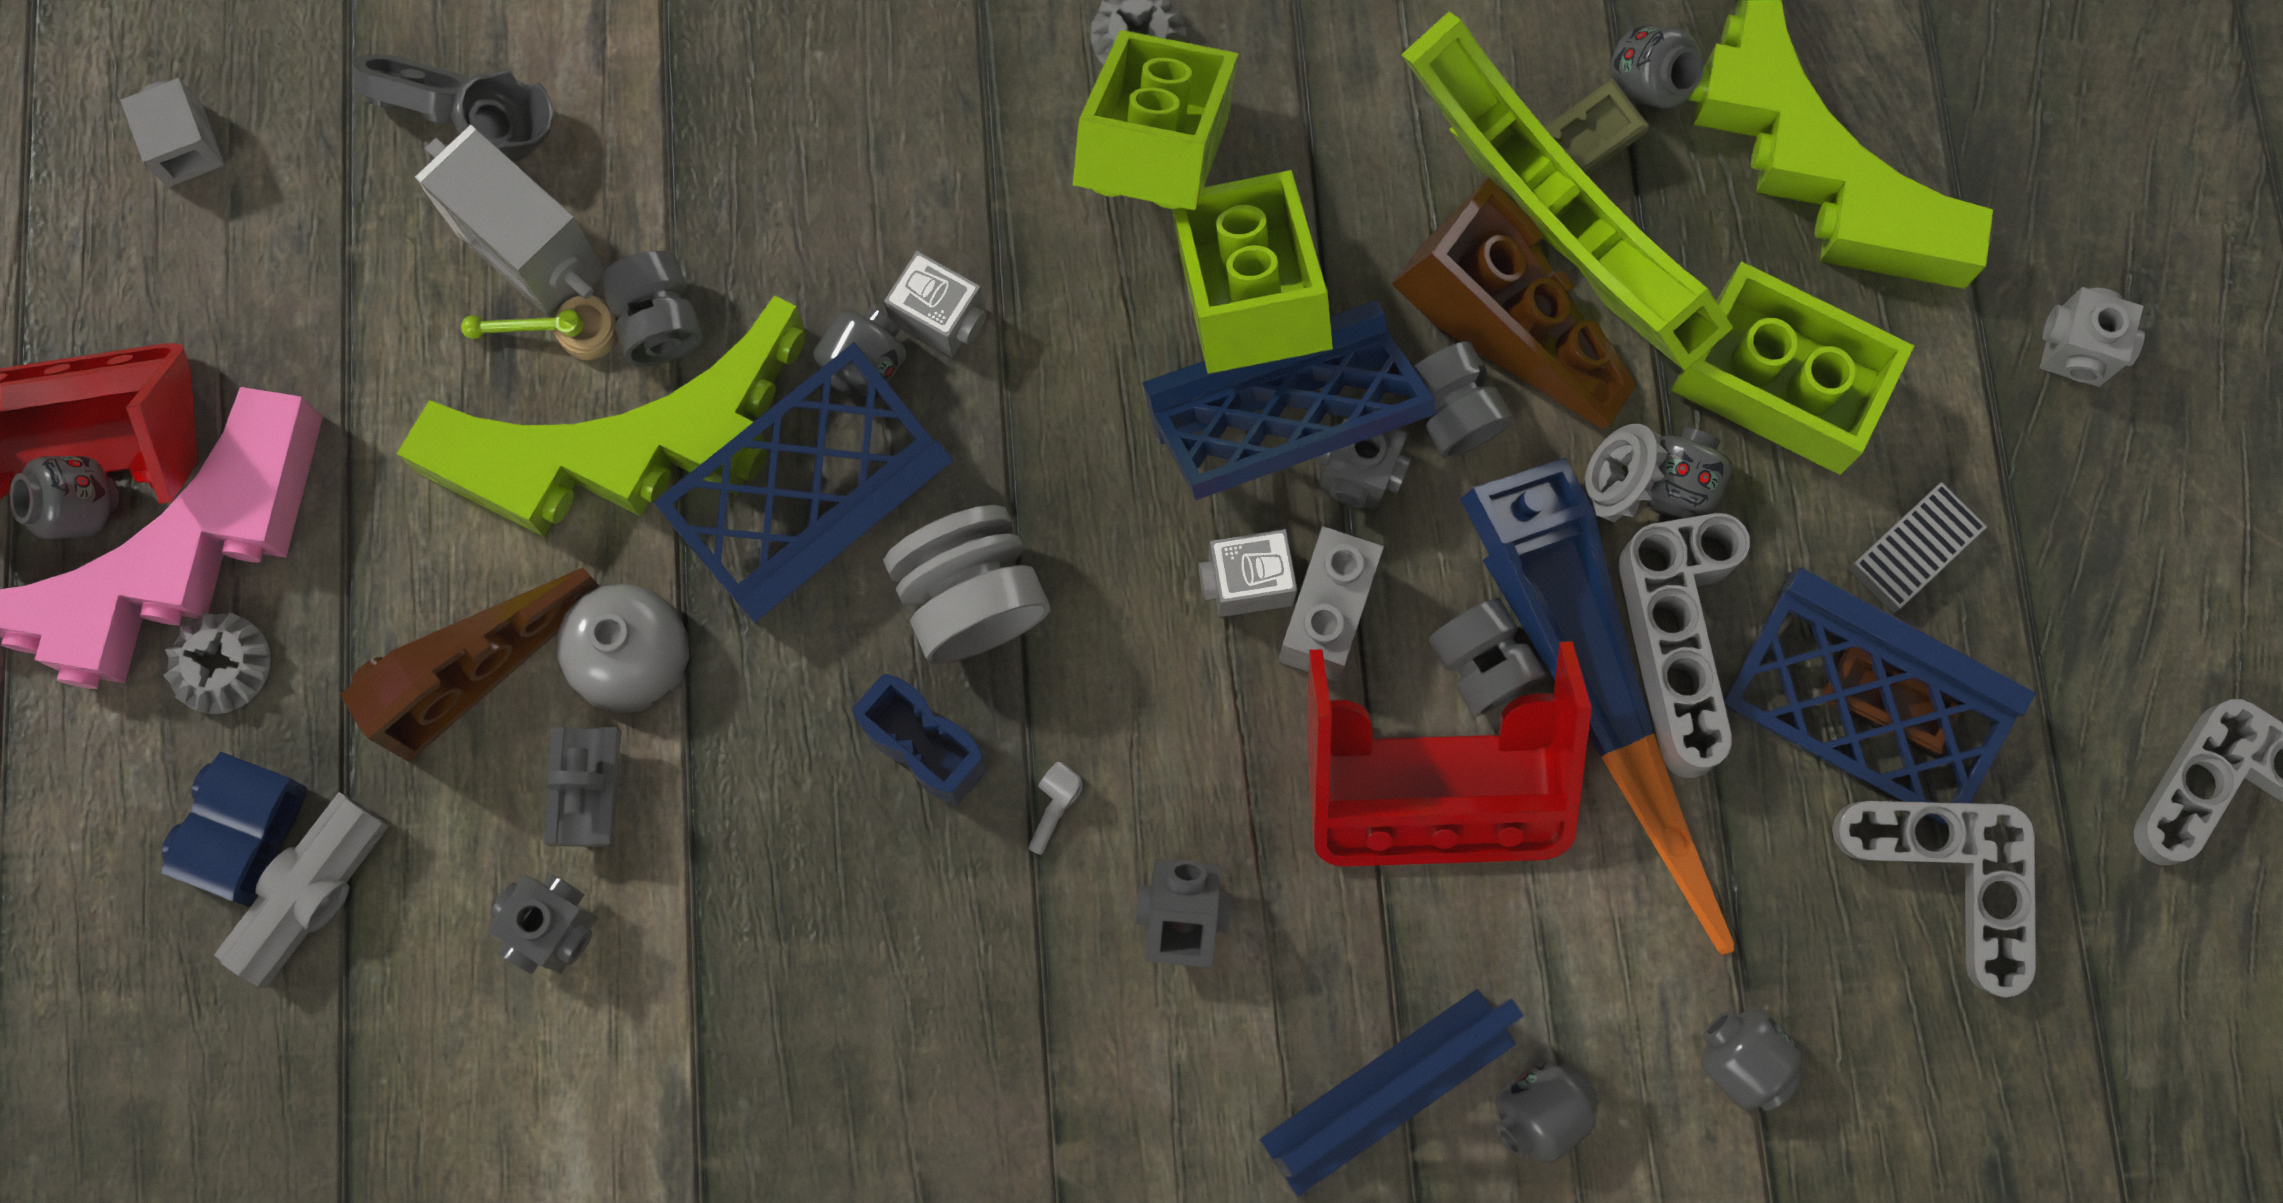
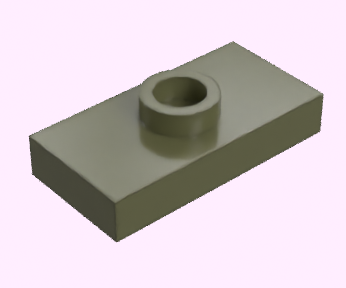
M1613 78L1545 127L1548 133L1587 176L1649 132L1648 124Z

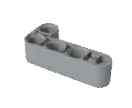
M1714 513L1655 523L1643 527L1622 550L1617 561L1618 576L1655 737L1666 768L1682 778H1696L1704 775L1728 756L1732 746L1729 721L1697 591L1698 586L1722 581L1747 556L1750 548L1748 531L1745 525L1737 518L1728 514ZM1701 538H1712L1719 541L1726 551V560L1717 561L1705 554L1701 546ZM1651 548L1657 551L1663 557L1665 570L1653 571L1646 568L1641 563L1638 549ZM1664 608L1671 611L1679 622V632L1668 633L1661 630L1653 619V609ZM1669 669H1679L1690 676L1694 689L1691 696L1676 693L1670 687L1667 680ZM1698 709L1699 714L1691 719L1689 712ZM1691 735L1693 741H1704L1706 750L1699 754L1697 748H1686L1683 739Z

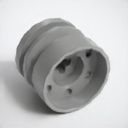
M999 505L978 506L948 515L927 524L902 539L889 550L883 559L891 580L900 582L896 587V591L901 603L908 605L925 604L915 612L909 621L928 664L942 665L958 662L987 652L1027 632L1042 621L1051 611L1050 604L1033 567L1025 565L1008 567L1021 555L1023 546L1018 535L1009 534L1013 529V525L1006 507Z

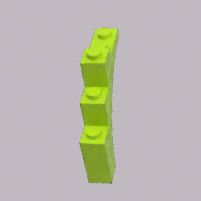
M1737 0L1735 15H1729L1725 22L1721 44L1716 43L1709 59L1703 65V73L1699 85L1688 98L1689 101L1697 102L1693 125L1757 137L1751 158V169L1759 170L1756 193L1821 205L1815 225V238L1823 239L1820 262L1965 289L1986 267L1993 209L1940 194L1901 175L1861 146L1828 111L1804 74L1787 32L1782 0Z
M1449 11L1401 54L1452 126L1449 129L1475 167L1515 200L1518 206L1534 221L1544 237L1543 239L1579 268L1602 303L1684 371L1733 329V326L1709 289L1646 236L1599 189L1548 133L1490 61L1461 19Z
M774 295L747 334L704 373L671 394L626 413L576 424L519 425L473 417L429 400L396 454L416 473L543 537L547 534L552 523H560L567 515L574 499L572 489L575 484L641 516L648 503H653L665 492L671 476V471L668 469L671 463L691 473L751 425L754 416L759 418L766 413L776 391V386L773 382L784 363L791 365L803 348L806 333L803 331L805 327L797 306ZM762 432L753 439V441L766 442ZM743 447L731 456L729 484L743 485L745 480L752 482L758 476L765 463L767 450ZM723 464L706 476L704 480L721 483ZM728 491L736 496L738 494V492Z

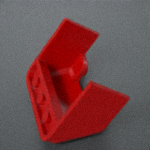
M165 343L0 368V499L9 493L15 475L22 473V470L32 459L43 456H88L100 463L105 472L130 469L133 480L149 483V486L154 489L159 504L172 502L198 464L192 374L184 346L178 343Z
M1573 641L1559 642L1554 693L1524 695L1510 702L1501 713L1498 735L1372 739L1371 718L1363 706L1348 700H1330L1323 649H1310L1307 738L1312 833L1317 855L1331 865L1350 867L1540 861L1552 859L1565 853L1572 846L1576 837L1592 710Z

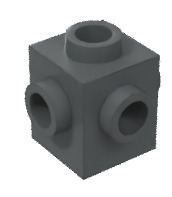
M1345 417L1344 422H1347L1350 417ZM1394 429L1316 457V462L1325 465L1319 489L1329 492L1334 499L1346 505L1357 508L1366 507L1377 512L1386 489L1398 493L1412 459L1400 454L1407 433ZM1357 453L1367 456L1371 459L1362 458Z
M1155 859L1153 886L1139 885L1136 915L1137 925L1149 926L1146 961L1212 968L1216 932H1229L1232 893L1219 892L1221 865L1200 864L1192 860L1169 861Z
M525 874L519 884L511 883L496 900L491 911V916L495 920L487 932L505 943L498 954L524 971L533 974L538 965L562 973L567 964H573L586 949L592 937L590 929L598 917L578 905L585 894L557 876L550 874L546 882L542 883ZM542 911L544 916L542 926L534 932H528Z

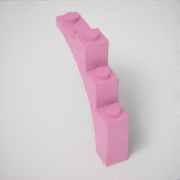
M240 387L224 431L197 476L159 517L120 547L74 571L26 586L0 589V637L3 638L1 645L13 650L36 654L35 660L59 671L56 680L65 684L97 689L100 679L125 683L143 618L167 625H180L182 616L202 619L203 613L209 612L224 555L254 563L261 562L263 554L287 558L323 416L301 396Z

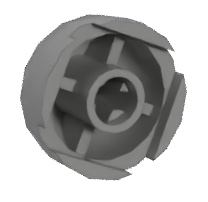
M630 583L604 584L581 595L565 612L556 635L557 660L569 686L592 706L613 713L640 712L653 706L652 702L662 698L668 690L672 692L681 682L689 661L688 633L676 610L656 592Z

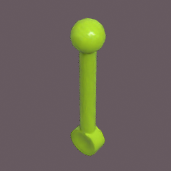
M570 309L563 310L554 318L483 321L479 316L470 315L462 321L461 331L464 336L474 340L480 338L484 333L559 330L566 336L573 337L582 331L584 320L579 314Z

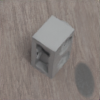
M1322 526L1282 644L1278 662L1309 672V650L1323 649L1326 677L1338 682L1345 666L1384 546Z

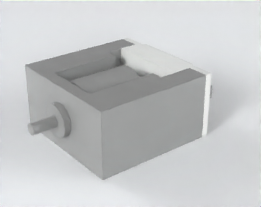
M470 125L447 147L437 138L425 147V150L435 159L415 176L422 189L456 235L548 318H554L558 309L567 300L579 295L584 299H588L593 294L594 290L591 287L600 279L601 273L605 269L574 216L479 131Z

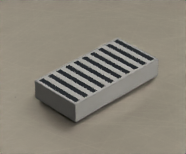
M1941 482L1848 569L1894 614L1985 530L1987 526Z

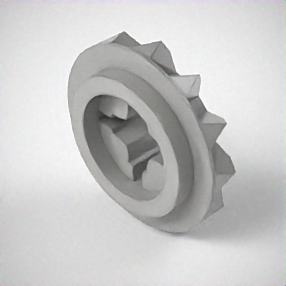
M1171 0L1102 1L1094 21H1091L1093 50L1099 61L1104 65L1119 31H1128L1126 23L1130 22L1133 25L1139 26L1144 21L1148 22L1150 18L1152 20L1149 24V36L1186 42L1184 15L1178 12Z
M1629 424L1614 431L1597 448L1588 464L1583 481V491L1596 516L1615 523L1622 515L1634 517L1638 511L1640 501L1652 500L1651 489L1655 482L1664 478V475L1659 470V466L1666 460L1668 454L1660 445L1661 435L1645 425ZM1623 465L1627 466L1629 471L1626 477L1624 476L1625 471L1622 469Z
M231 612L229 614L217 615L203 613L202 619L193 624L179 626L180 636L173 646L165 649L169 658L168 672L163 674L176 694L175 698L196 711L208 714H221L244 706L259 693L268 677L270 650L264 635L253 623ZM222 646L221 654L230 658V661L237 664L238 668H217L213 672L212 677L208 678L209 669L202 666L196 658L197 656L203 657L204 654L214 655L218 647Z

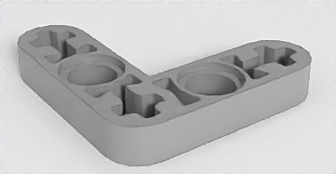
M2230 699L2207 709L2198 718L2136 822L2134 842L2139 852L2148 861L2158 865H2173L2195 857L2204 847L2244 778L2283 802V779L2278 776L2274 768L2276 753L2279 750H2283V723L2256 705L2243 699ZM2235 718L2239 722L2236 726V732L2243 738L2227 744L2220 755L2209 751L2219 747L2228 733V728L2221 722ZM2192 765H2200L2212 773L2216 788L2210 799H2201L2190 792L2186 784V774ZM2182 809L2195 813L2181 818L2174 830L2173 835L2181 841V844L2166 848L2162 844L2165 834L2157 826L2174 821Z
M1890 801L1850 803L1839 811L1834 819L1832 828L1834 841L1839 849L1851 858L1879 861L1965 863L1966 968L1968 976L1977 988L1985 993L1997 996H2017L2028 989L2034 980L2036 970L2035 844L2032 823L2024 812L2016 807L2004 804ZM1862 812H1868L1870 823L1875 825H1898L1894 812H1903L1898 831L1903 847L1902 852L1895 851L1898 838H1872L1869 841V849L1865 850L1863 849L1861 838L1850 837V824L1860 823ZM1929 813L1942 817L1948 824L1950 831L1949 839L1945 846L1933 852L1921 847L1915 836L1917 822L1921 817ZM1997 815L2001 816V822L2004 827L2014 829V841L2003 842L2002 862H2016V873L2003 870L1983 872V861L1997 862L1996 842L1985 840L1984 838L1985 827L1995 826ZM1996 881H2004L2009 884L2017 896L2015 910L2011 915L2003 919H1995L1989 915L1984 908L1982 900L1986 888ZM1983 927L1998 930L2017 928V940L2002 937L2003 955L2007 959L2015 960L2016 969L2015 973L2009 972L2004 974L2003 984L2000 985L1998 984L1997 975L1987 973L1985 970L1986 960L1997 959L1998 938H1983Z

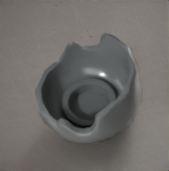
M502 70L489 75L473 76L464 83L455 95L451 118L453 126L459 135L468 126L472 125L511 161H520L545 141L552 128L555 110L547 90L542 84L526 85L518 81L510 70Z

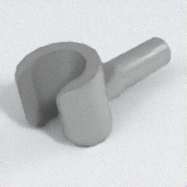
M1056 762L1038 785L1044 793L1053 799L1045 809L1043 817L1028 846L1029 850L1039 855L1043 854L1059 818H1062L1064 811L1077 800L1083 790L1081 777L1062 762Z

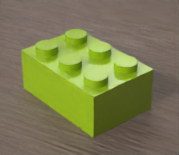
M1120 30L1079 118L1073 186L1092 189L1103 196L1113 197L1122 195L1152 201L1156 205L1167 209L1186 208L1196 210L1230 117L1239 53Z
M1292 170L1204 187L1196 210L1186 208L1172 209L1179 255L1207 374L1333 349L1328 293Z
M1741 261L1716 301L1733 326V329L1685 371L1682 369L1671 391L1841 475L1863 453L1912 353L1914 345Z

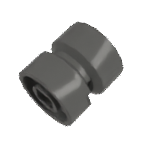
M667 251L636 253L612 263L601 273L599 281L610 313L618 318L615 330L627 363L636 366H652L667 363L689 354L701 344L704 337L692 303L684 299L688 289L679 262L674 254Z
M1471 341L1450 345L1413 366L1435 398L1437 414L1430 417L1425 427L1443 459L1453 458L1478 448L1498 436L1514 421L1496 387L1484 386L1489 372Z
M1498 597L1485 601L1462 613L1435 631L1428 639L1445 670L1458 671L1461 677L1456 688L1473 717L1484 715L1511 701L1539 683L1547 675L1528 644H1516L1513 638L1518 630V626L1501 598ZM1499 651L1504 661L1482 674L1476 664Z

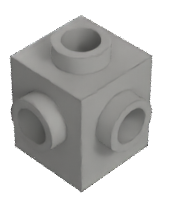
M2080 288L2062 306L2055 305L2051 310L2043 329L2042 338L2046 341L2039 369L2100 387L2123 367L2132 366L2137 360L2145 338L2144 331L2138 329L2143 305L2123 300L2122 296L2113 290L2105 288Z

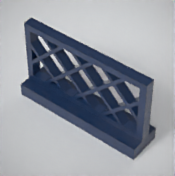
M1376 300L1330 316L1332 350L1207 374L1205 361H1201L1142 382L1154 431L1160 443H1166L1195 500L1437 414L1435 398L1387 331L1385 313ZM1383 366L1380 372L1371 371L1372 369ZM1345 385L1368 389L1361 400L1338 396ZM1324 387L1321 393L1311 392L1313 390ZM1385 392L1411 397L1409 400L1394 405L1379 403ZM1286 406L1308 410L1302 421L1279 417ZM1265 408L1261 414L1251 413ZM1326 413L1350 417L1347 422L1333 427L1319 424ZM1227 427L1249 431L1241 443L1219 439ZM1205 429L1202 435L1192 434ZM1267 434L1290 438L1287 443L1274 448L1259 446ZM1207 455L1229 459L1224 466L1201 474L1198 471Z
M853 342L653 503L731 595L747 617L755 623L944 469L953 459L938 440L934 441L856 343ZM850 361L867 381L865 407L829 403L831 376ZM822 384L820 402L803 401L806 396ZM875 392L889 410L874 409ZM791 408L819 410L816 447L779 443L781 417ZM828 412L864 415L861 452L824 448ZM873 417L898 419L914 441L895 456L869 453ZM773 424L771 442L753 441L756 436ZM743 447L770 450L766 488L729 484L731 456ZM778 451L815 455L812 492L775 489ZM824 456L860 460L857 487L846 496L820 493ZM868 461L886 463L867 478ZM723 464L721 483L701 481ZM693 487L720 490L717 528L690 526L672 504ZM728 491L766 495L762 533L724 529ZM774 496L811 500L808 527L797 536L770 534ZM819 501L838 502L818 518ZM696 533L716 535L714 554ZM724 536L761 540L759 567L739 583L721 564ZM769 541L788 542L768 559Z
M1803 568L1789 573L1777 594L1778 600L1723 698L1725 707L1899 802H1930L1925 799L1917 772L1950 763L1958 786L1950 803H1971L2016 718L2025 715L2036 692ZM1788 612L1811 624L1818 650L1784 658L1777 632ZM1825 632L1842 640L1843 643L1829 646ZM1770 646L1774 662L1759 666ZM1856 647L1869 654L1876 681L1843 690L1831 653ZM1821 656L1828 682H1830L1834 693L1798 702L1787 665ZM1882 662L1902 673L1887 677ZM1777 669L1788 705L1763 711L1744 701L1741 697L1753 675ZM1913 678L1927 686L1934 712L1901 721L1889 684ZM1878 688L1885 711L1889 714L1892 724L1856 733L1845 696ZM1941 694L1960 703V705L1945 708ZM1836 699V708L1845 737L1822 743L1808 735L1801 709ZM1972 710L1994 722L1980 747L1959 752L1948 715ZM1790 712L1795 728L1774 716ZM1936 719L1945 738L1947 756L1914 765L1903 728ZM1894 731L1893 736L1903 768L1879 774L1866 766L1858 740ZM1848 744L1852 759L1836 751L1833 747ZM1975 756L1966 773L1962 760ZM1906 775L1910 790L1890 779ZM1933 813L1924 815L1949 829L1946 821L1939 815Z
M1477 988L1258 1140L1295 1196L1298 1197L1515 1046L1516 1043L1506 1028L1524 1015L1512 998L1491 1008Z

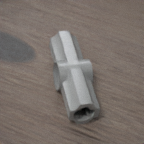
M338 792L298 846L284 850L267 866L256 885V893L259 897L214 954L221 961V964L237 976L257 987L266 989L306 935L324 927L339 911L349 892L347 881L383 836L389 825L365 806L349 796Z

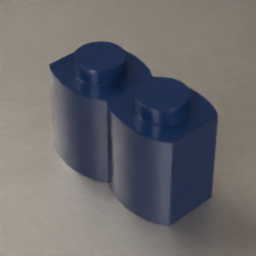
M882 674L852 708L858 723L870 742L887 757L898 762L907 763L919 784L941 801L958 805L987 772L981 751L969 733L946 718L933 716L928 703L919 691L898 677Z
M220 752L212 763L206 764L198 772L192 785L191 794L194 801L191 812L183 823L177 824L171 829L163 843L162 858L164 862L161 873L250 908L258 897L256 885L267 866L276 858L279 846L293 827L304 802L307 787L289 777Z

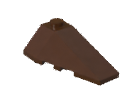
M1487 178L1419 247L1392 285L1436 327L1460 342L1471 341L1476 351L1601 429H1605L1611 425L1636 387V383L1598 323L1585 320L1568 293L1575 286L1564 269L1555 273L1537 243L1544 237L1534 221L1490 178Z
M582 567L394 649L385 657L371 659L355 672L351 679L353 684L341 693L340 696L359 729L369 740L410 762L552 639L559 630L565 612L581 595L599 587V585Z

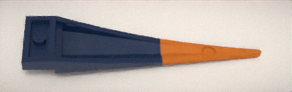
M1562 458L1472 488L1460 500L1489 553V556L1483 562L1554 680L1556 678L1559 642L1573 641L1592 707L1588 734L1590 740L1717 951L1722 956L1734 951L1733 939L1689 833L1653 731L1621 623L1595 512L1566 458Z

